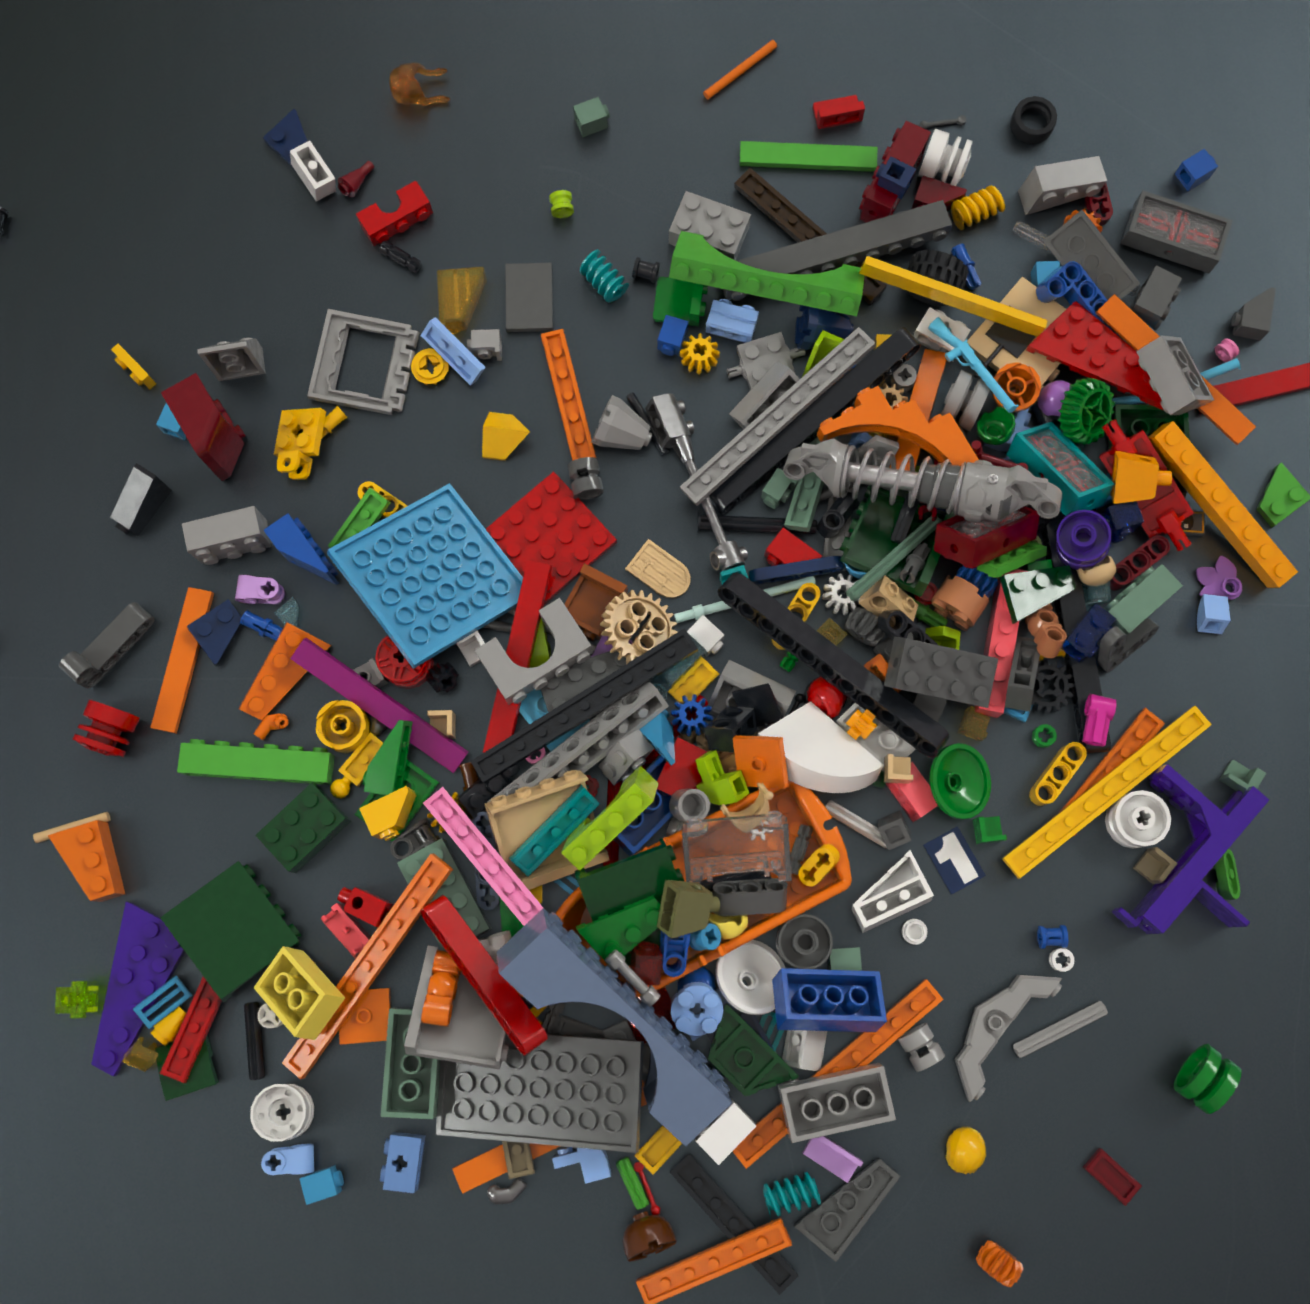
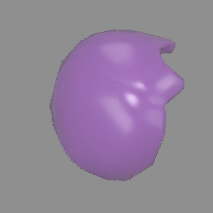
M1062 380L1053 381L1041 389L1037 398L1038 406L1046 416L1054 415L1060 417L1061 413L1058 411L1062 406L1060 401L1064 400V392L1069 391L1070 383Z

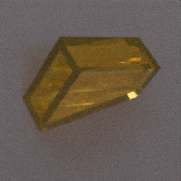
M484 267L437 270L439 320L452 334L466 331L487 282Z

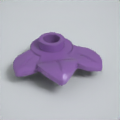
M1219 556L1215 568H1197V579L1204 586L1199 595L1201 597L1203 594L1226 596L1228 600L1239 597L1242 593V583L1236 578L1237 569L1235 565L1226 557ZM1225 586H1231L1232 592H1228Z

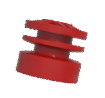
M387 635L383 638L377 647L375 656L377 668L383 676L393 685L403 689L416 688L425 683L426 679L430 677L428 670L434 665L433 657L413 669L405 658L402 663L398 660V658L402 657V653Z
M89 700L83 716L93 722L91 726L79 724L77 727L87 731L88 734L86 737L74 734L72 740L77 741L86 749L107 756L124 757L126 751L115 748L118 742L129 745L130 742L120 736L121 732L134 733L140 717Z

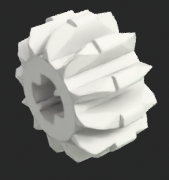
M842 573L838 574L837 580L834 577H830L829 584H825L823 590L827 593L822 595V599L829 600L825 605L826 608L835 607L833 610L834 614H837L839 609H842L843 615H847L848 608L854 611L857 608L856 604L859 605L860 598L856 601H851L848 596L845 599L841 598L842 595L838 596L840 590L845 591V594L857 582H851L852 575H848L846 580H844Z

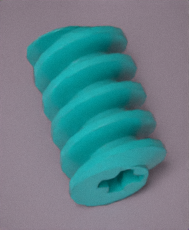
M596 249L584 259L580 266V273L586 276V280L592 283L593 288L598 289V293L604 296L606 302L616 301L627 291L629 283L622 285L625 277L619 276L616 278L619 271L614 269L610 272L613 264L610 262L605 264L607 258L605 256L599 257L601 251Z
M804 1172L803 1181H801L797 1174L794 1175L793 1184H791L787 1177L784 1178L783 1187L775 1180L773 1182V1190H771L767 1183L763 1185V1194L770 1218L771 1210H774L778 1217L781 1216L782 1207L790 1214L792 1204L800 1211L802 1201L806 1203L808 1208H811L813 1198L821 1205L814 1177L811 1178L808 1172Z

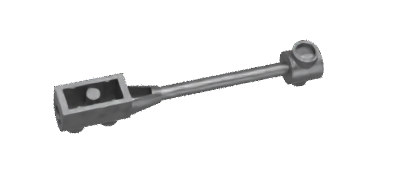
M671 393L653 396L645 410L655 430L662 450L666 448H673L683 464L686 465L691 477L698 469L694 462L695 458L691 442L694 425L690 420L685 421L682 415L685 413V404L682 400L676 401L674 394ZM708 496L701 503L719 544L710 553L712 567L715 570L721 569L724 571L745 565V560L748 558L746 548L744 546L738 547L734 540H727Z

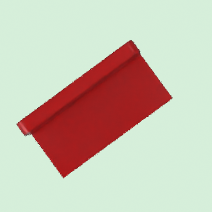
M857 95L814 102L813 111L818 129L861 122L865 112L864 102L858 101Z

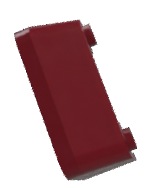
M197 373L162 391V396L199 458L221 481L231 477L244 446L243 438L246 435L239 424L236 426L233 424L219 399H212Z

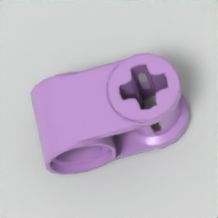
M250 575L238 576L235 601L275 605L281 603L285 598L284 587L273 578Z

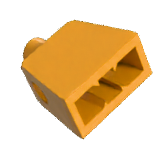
M1115 451L1112 482L1115 485L1110 494L1113 503L1119 504L1155 498L1157 486H1171L1172 471H1159V464L1156 458Z

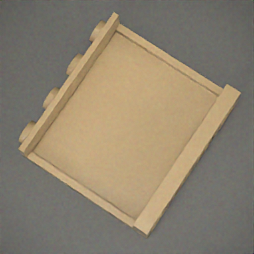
M1021 277L1000 303L1046 319L1048 321L1047 328L1066 309L1055 300L1049 303L1041 302L1036 296L1037 287L1024 277ZM988 319L980 325L967 341L974 350L975 355L983 362L999 346V344L985 335L995 323ZM1002 348L990 362L989 366L996 372L1006 364L1014 362L1031 366L1040 377L1042 389L1047 380L1052 382L1060 373V370L1057 368L1062 363L1058 361L1051 362L1046 359V356L1037 352L1033 354L1026 351V349L1016 358Z
M580 770L567 771L562 777L557 779H544L539 782L540 785L531 788L521 787L514 794L508 796H495L491 799V802L485 803L498 853L528 890L575 873L574 871L578 870L561 853L567 838L529 877L509 857L581 785L587 790L585 781H588V777ZM593 812L588 816L592 821L595 819ZM605 848L601 850L583 868L587 869L609 861L607 850Z

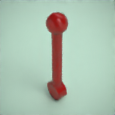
M637 1161L634 1164V1170L639 1173L651 1205L650 1212L652 1215H659L661 1209L656 1205L643 1172L644 1165Z

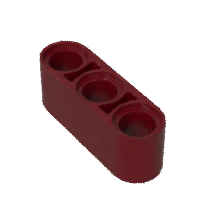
M1161 535L1154 536L1116 565V573L1122 576L1123 582H1119L1113 577L1105 584L1106 587L1113 591L1120 590L1169 552L1170 543L1168 539ZM1151 545L1157 546L1160 553H1155ZM1133 559L1140 561L1141 568L1134 565Z

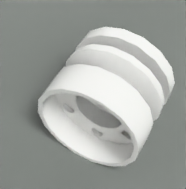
M935 128L918 177L922 178L924 175L934 179L937 172L942 173V182L945 183L949 175L953 177L950 185L956 186L966 171L971 157L973 141L967 139L964 148L960 149L958 146L962 137L958 136L954 144L949 145V133Z
M274 1084L264 1088L255 1097L251 1106L250 1119L254 1130L260 1137L269 1141H286L301 1136L310 1127L314 1118L315 1106L311 1095L304 1088L296 1084ZM290 1108V1114L281 1116V1110Z

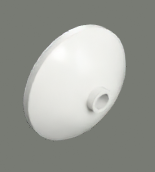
M751 940L718 958L716 980L722 995L734 1008L750 1015H764L775 1010L772 979L781 968H785V965L779 955L768 945L760 941ZM742 980H745L748 986H746Z

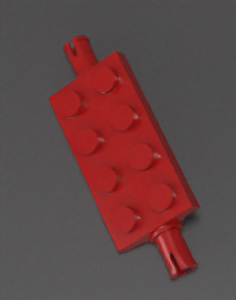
M1116 419L1110 421L1114 431L1110 429L1108 424L1102 426L1113 446L1099 455V458L1111 477L1113 475L1115 451L1156 458L1159 464V471H1168L1144 430L1131 437H1126ZM1173 478L1171 486H1157L1155 498L1127 502L1149 539L1164 532V534H1168L1177 551L1184 549L1179 540H1182L1186 548L1192 544L1181 525L1182 521L1194 514Z

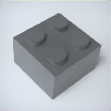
M1156 265L1140 287L1130 309L1156 331L1161 322L1168 316L1172 301H1175L1181 291L1178 285L1182 278Z

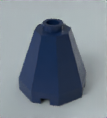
M800 305L799 311H802L803 314L796 319L794 341L798 344V349L810 350L813 349L822 330L846 339L853 332L854 325L851 323L850 318L842 313Z

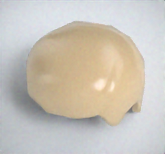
M1107 556L1100 565L1090 570L1079 568L1077 572L1079 579L1084 584L1098 587L1105 585L1114 577L1116 565L1112 557Z

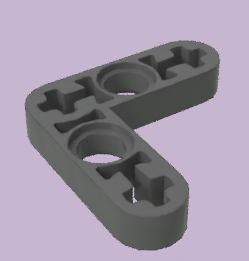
M1147 618L1128 635L1117 626L1113 627L1101 639L1098 665L1106 672L1112 671L1152 638L1158 631L1159 626L1151 618Z

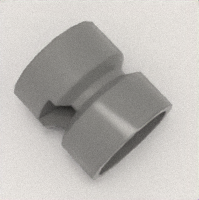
M922 1023L910 1029L898 1038L903 1050L911 1054L909 1060L916 1072L933 1066L946 1056L939 1043L932 1041L934 1035L927 1023ZM926 1045L928 1049L919 1053L918 1049Z

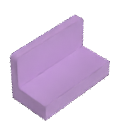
M826 1136L810 1139L802 1152L805 1156L847 1183L857 1166L861 1167L864 1163L860 1158Z

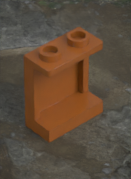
M584 563L580 570V577L564 605L585 637L591 641H594V639L600 641L601 633L606 629L600 626V623L604 620L601 615L606 611L605 607L615 596L619 597L622 592L627 594L628 587L624 583Z

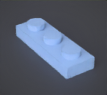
M436 317L429 321L421 337L470 386L474 384L486 367Z

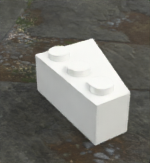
M911 850L853 904L852 912L862 933L931 902L934 897Z

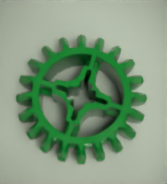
M1083 378L1076 380L1075 384H1070L1069 391L1064 392L1065 398L1060 401L1062 406L1058 410L1061 413L1058 421L1061 422L1059 429L1063 431V435L1069 440L1080 444H1090L1097 442L1098 438L1104 436L1102 426L1112 421L1111 416L1115 412L1112 409L1115 401L1112 400L1114 393L1110 392V386L1106 385L1105 382L1094 378Z

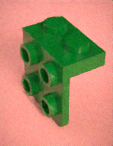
M659 277L653 311L654 321L664 322L665 316L669 315L688 321L690 326H699L700 316H705L706 302H702L703 294L707 295L708 286L669 277Z

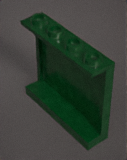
M872 485L868 486L864 497L868 498L867 501H861L856 512L860 516L859 519H853L848 532L852 534L851 537L845 536L839 549L843 551L840 559L841 562L866 573L899 545L892 542L890 537L905 498L897 495L895 503L891 506L889 503L890 492L879 487L876 501L872 503ZM918 505L907 537L932 516V513H924L923 519L919 520L918 511L921 506ZM954 510L950 514L946 513L945 516L937 513L942 522L957 516L954 514ZM936 530L920 543H927L930 553L925 560L924 568L918 572L913 583H906L909 575H907L904 581L899 576L906 565L908 555L885 574L899 588L919 597L923 595L929 585L941 555L934 551Z
M663 838L659 839L661 845L587 873L585 868H582L580 871H574L592 922L598 920V917L618 912L624 906L654 895L661 903L665 880L684 881L680 869H674L672 861L676 860V856L672 846H666ZM657 928L624 956L626 958L624 962L628 966L659 955L660 929Z
M239 861L160 917L223 1002L232 996L231 993L270 965L283 946L292 948L295 945L299 946L301 944L298 940V937L301 936L300 932L293 923L289 926L283 920V917L286 916L284 911L278 904L273 906L267 898L271 894L263 884L258 886L252 878L256 875L248 864L242 866Z

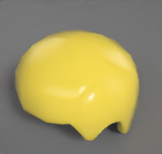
M711 912L708 923L715 924L720 930L721 938L728 940L736 938L744 932L748 925V916H719Z

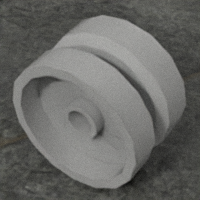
M961 369L943 402L945 405L941 415L944 416L950 412L955 420L958 412L962 411L958 425L967 431H971L990 389L980 378L977 380L973 390H970L973 374Z

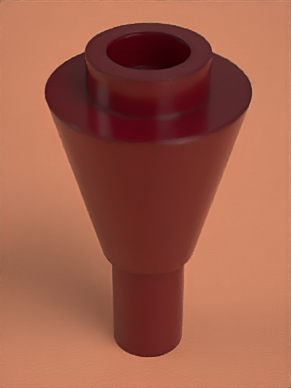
M367 161L361 168L338 178L337 182L340 192L345 196L354 197L365 176L375 168L373 163Z

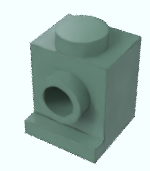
M777 468L762 490L761 498L764 499L763 502L773 509L778 507L781 501L785 503L792 493L791 490H795L798 480L789 479L785 476L783 470Z

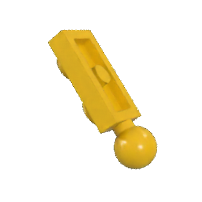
M371 732L338 770L344 777L334 780L330 786V792L335 798H345L350 792L351 783H354L357 787L363 783V776L367 771L368 765L383 744Z

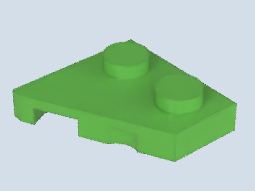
M1281 462L1275 467L1272 479L1267 484L1264 491L1265 494L1256 510L1272 528L1310 500V495Z

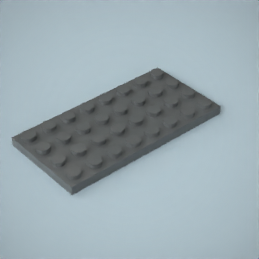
M547 1034L548 1040L527 1055H523L507 1035L505 1045H509L507 1061L501 1062L500 1069L441 1060L436 1135L637 1153L639 1152L644 1041Z

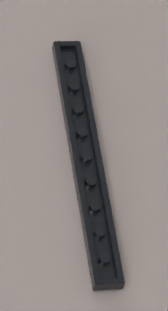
M685 628L476 757L471 761L482 782L486 784L698 652V648Z

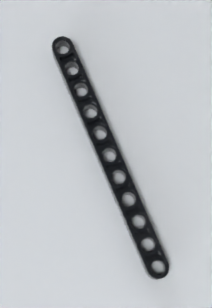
M905 327L897 330L817 398L709 495L713 506L721 515L730 512L769 479L777 468H782L785 465L788 454L792 449L801 447L803 443L810 444L816 439L820 424L830 417L834 420L841 416L845 409L854 406L857 394L867 387L872 389L882 383L917 353L921 343Z
M1061 511L1056 517L1049 518L1050 522L1046 524L1045 528L1041 529L1043 545L1047 546L1045 557L1046 560L1051 559L1053 568L1067 566L1059 558L1056 549L1057 529L1060 522L1066 517ZM1071 568L1076 589L1054 601V606L1059 624H1061L1062 629L1067 635L1064 642L1066 648L1064 661L1067 675H1072L1068 683L1074 684L1070 692L1073 694L1071 700L1079 743L1085 747L1087 754L1109 752L1111 750L1109 729L1106 746L1104 747L1092 746L1082 742L1087 717L1084 714L1087 697L1089 694L1102 696L1082 583L1077 570Z
M737 572L732 573L717 591L718 596L725 604L864 710L868 709L872 712L877 720L927 757L934 758L939 754L949 739V733L943 726L894 689L884 686L885 682L760 587Z

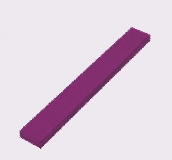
M308 638L302 640L290 658L391 730H393L399 720L412 721L410 743L452 773L457 770L469 753V751Z

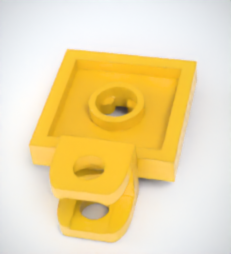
M322 408L281 411L274 455L278 457L277 470L281 473L288 472V476L292 480L307 479L313 461L309 456H319L326 416L325 410ZM302 429L303 432L300 433L297 437V433L299 432V430ZM302 466V471L297 474L298 468Z

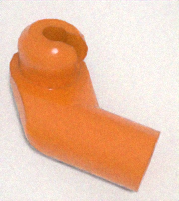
M282 713L266 715L253 734L264 740L270 730L286 728L289 724V719Z

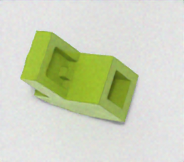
M716 750L709 751L695 760L698 772L703 780L696 787L707 795L711 803L716 805L736 803L750 794L742 771L737 770L724 773Z

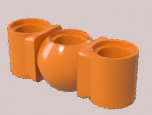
M437 950L432 968L433 975H431L428 991L422 1009L421 1023L448 1027L461 970L447 951Z

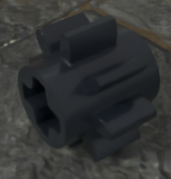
M437 662L436 665L428 670L430 677L426 680L436 693L440 690L448 693L449 690L457 685L456 677L459 674L449 662L445 665Z

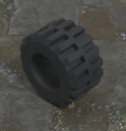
M937 250L916 252V254L912 255L907 269L962 290L968 276V268L963 264L964 262L953 255ZM906 290L908 294L921 302L936 306H949Z

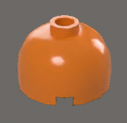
M1018 362L1006 364L998 370L994 377L1014 404L1019 405L1013 411L1015 413L1028 409L1034 405L1041 391L1040 377L1031 366ZM992 392L993 400L999 407L1004 408Z

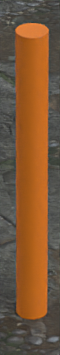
M774 40L768 42L703 92L704 97L709 100L775 50L777 43Z

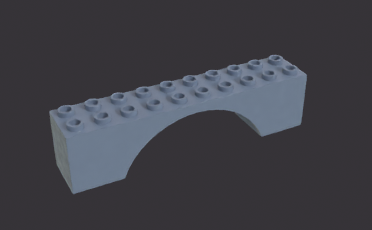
M543 908L497 951L499 974L537 1009L557 1003L585 1002L606 1007L630 1021L642 1033L650 1046L649 1071L643 1085L649 1113L683 1145L687 1146L732 1104L728 1093L730 1089L723 1081L725 1076L716 1067L711 1068L707 1064V1058L699 1050L693 1051L689 1047V1041L683 1034L679 1033L677 1035L671 1030L673 1028L665 1017L661 1016L659 1018L653 1013L655 1011L654 1008L641 1001L636 996L637 993L628 982L623 984L618 979L619 976L616 971H613L608 965L605 967L599 961V955L591 947L586 949L581 944L582 940L573 930L568 932L562 926V920L554 912L549 914Z

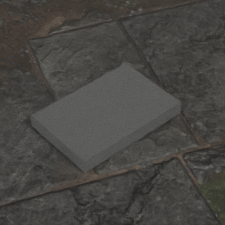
M552 263L505 264L506 332L553 331Z

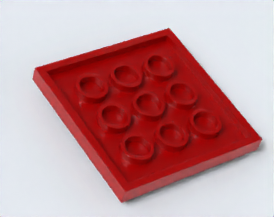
M554 471L486 528L487 532L523 577L527 560L553 566L544 604L549 602L580 575V570L584 563L589 566L592 565L617 543V539L579 498H574L572 490Z

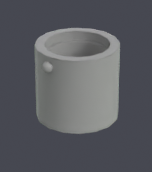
M699 789L677 790L669 801V809L674 818L685 822L702 821L707 816L711 805L707 795Z

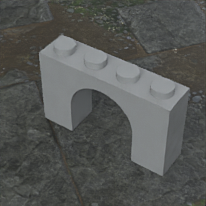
M560 598L538 610L541 619L555 639L554 652L544 664L534 668H525L515 664L508 657L496 637L475 649L478 658L508 705L523 701L527 697V693L534 689L536 691L542 689L548 684V680L555 676H563L569 671V667L575 663L581 664L587 661L591 656L590 654L593 653L591 644Z

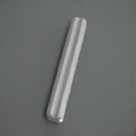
M1098 1001L1013 1045L1014 1052L1019 1058H1023L1108 1014L1107 1008L1101 1001Z

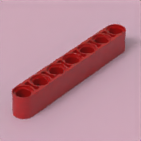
M442 895L420 909L426 924L517 1049L523 1055H527L548 1040L542 1025L514 987L499 974L497 964L448 898Z

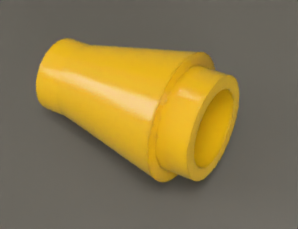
M178 1006L173 1012L156 1023L150 1033L164 1046L169 1042L173 1043L186 1012Z

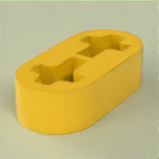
M830 844L822 845L800 867L798 875L804 885L809 887L815 886L834 868L840 857L836 847ZM825 853H827L830 857L823 864L821 862V859L825 856ZM815 867L817 871L813 877H810V870Z

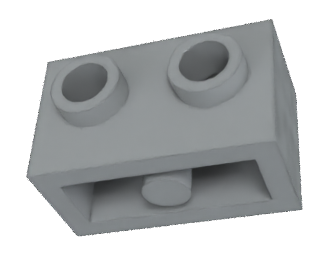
M638 729L618 741L598 767L602 770L604 776L615 785L620 781H625L640 765L643 766L646 763L645 759L654 750V747Z

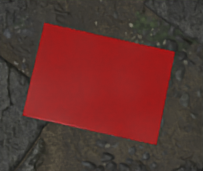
M677 737L674 743L675 763L671 766L666 761L657 780V789L671 796L680 789H697L696 785L702 781V777L698 772L695 760L708 752Z

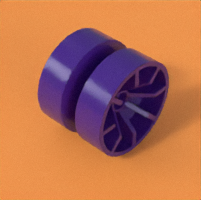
M1078 510L1068 514L1060 522L1056 535V549L1059 558L1065 565L1075 570L1079 568L1090 570L1100 565L1107 557L1111 542V529L1103 516L1091 510Z

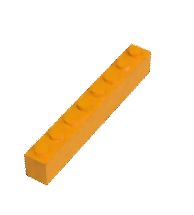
M1174 421L1161 425L1148 436L1166 467L1172 471L1176 479L1267 588H1280L1298 573L1296 568Z

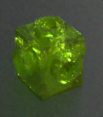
M71 981V987H56L55 1014L70 1013V1018H86L87 1012H98V986H87L88 981Z

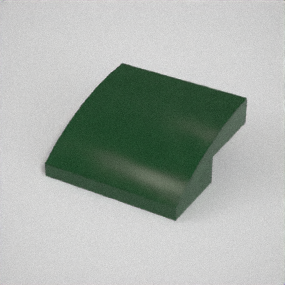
M208 1035L186 1083L160 1074L173 1043L170 1042L166 1046L161 1045L155 1048L157 1067L165 1101L218 1083L211 1059L213 1052Z

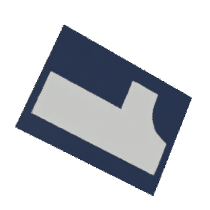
M958 826L923 845L951 895L986 876Z

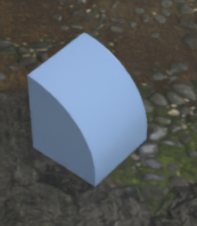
M1203 594L1197 613V632L1223 634L1231 621L1228 597Z

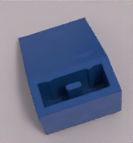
M287 513L264 529V532L276 549L290 563L336 585L339 584L335 577L339 573L326 558L322 549L311 537L312 535L298 517L293 520Z

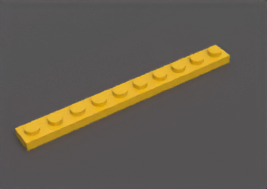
M1196 706L1191 707L1004 856L1002 860L1018 879L1023 877L1212 724Z

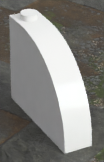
M811 701L757 735L783 737L788 780L816 791L847 793L863 789L876 782L884 766Z

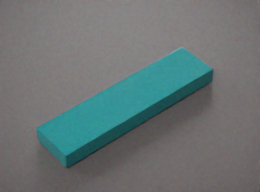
M581 785L509 859L529 877L600 803Z

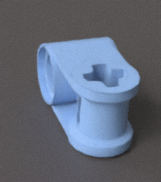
M298 1144L273 1148L262 1158L261 1166L263 1171L268 1175H297L314 1172V1144ZM275 1155L277 1160H281V1163L277 1166L274 1162H271V1158Z

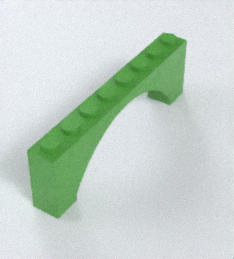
M685 231L680 232L672 255L669 278L856 317L862 298L865 276L859 274L860 267L842 264V267L831 271L815 274H785L766 271L727 257L712 247L704 239V235Z

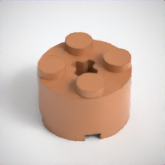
M948 575L931 599V603L935 607L934 612L945 619L948 617L955 622L954 624L958 628L967 631L969 627L974 626L988 605L989 599L985 594L983 597L978 595L979 588L958 576H954L951 579V576Z

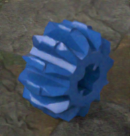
M962 566L956 573V576L967 580L979 588L977 594L981 597L984 594L988 598L990 595L992 596L998 585L996 578L989 577L986 573L977 570V567L971 569Z
M696 694L692 695V701H688L687 696L684 695L682 696L684 704L675 701L674 705L678 710H671V716L677 717L671 721L672 725L680 724L677 729L678 733H682L686 728L687 737H691L692 730H695L696 735L700 736V727L705 730V727L708 725L705 721L710 722L713 720V716L707 714L712 711L711 706L703 707L706 703L705 698L700 699L697 703ZM690 711L692 714V711H695L697 719L693 720L691 718V721L687 720V712Z

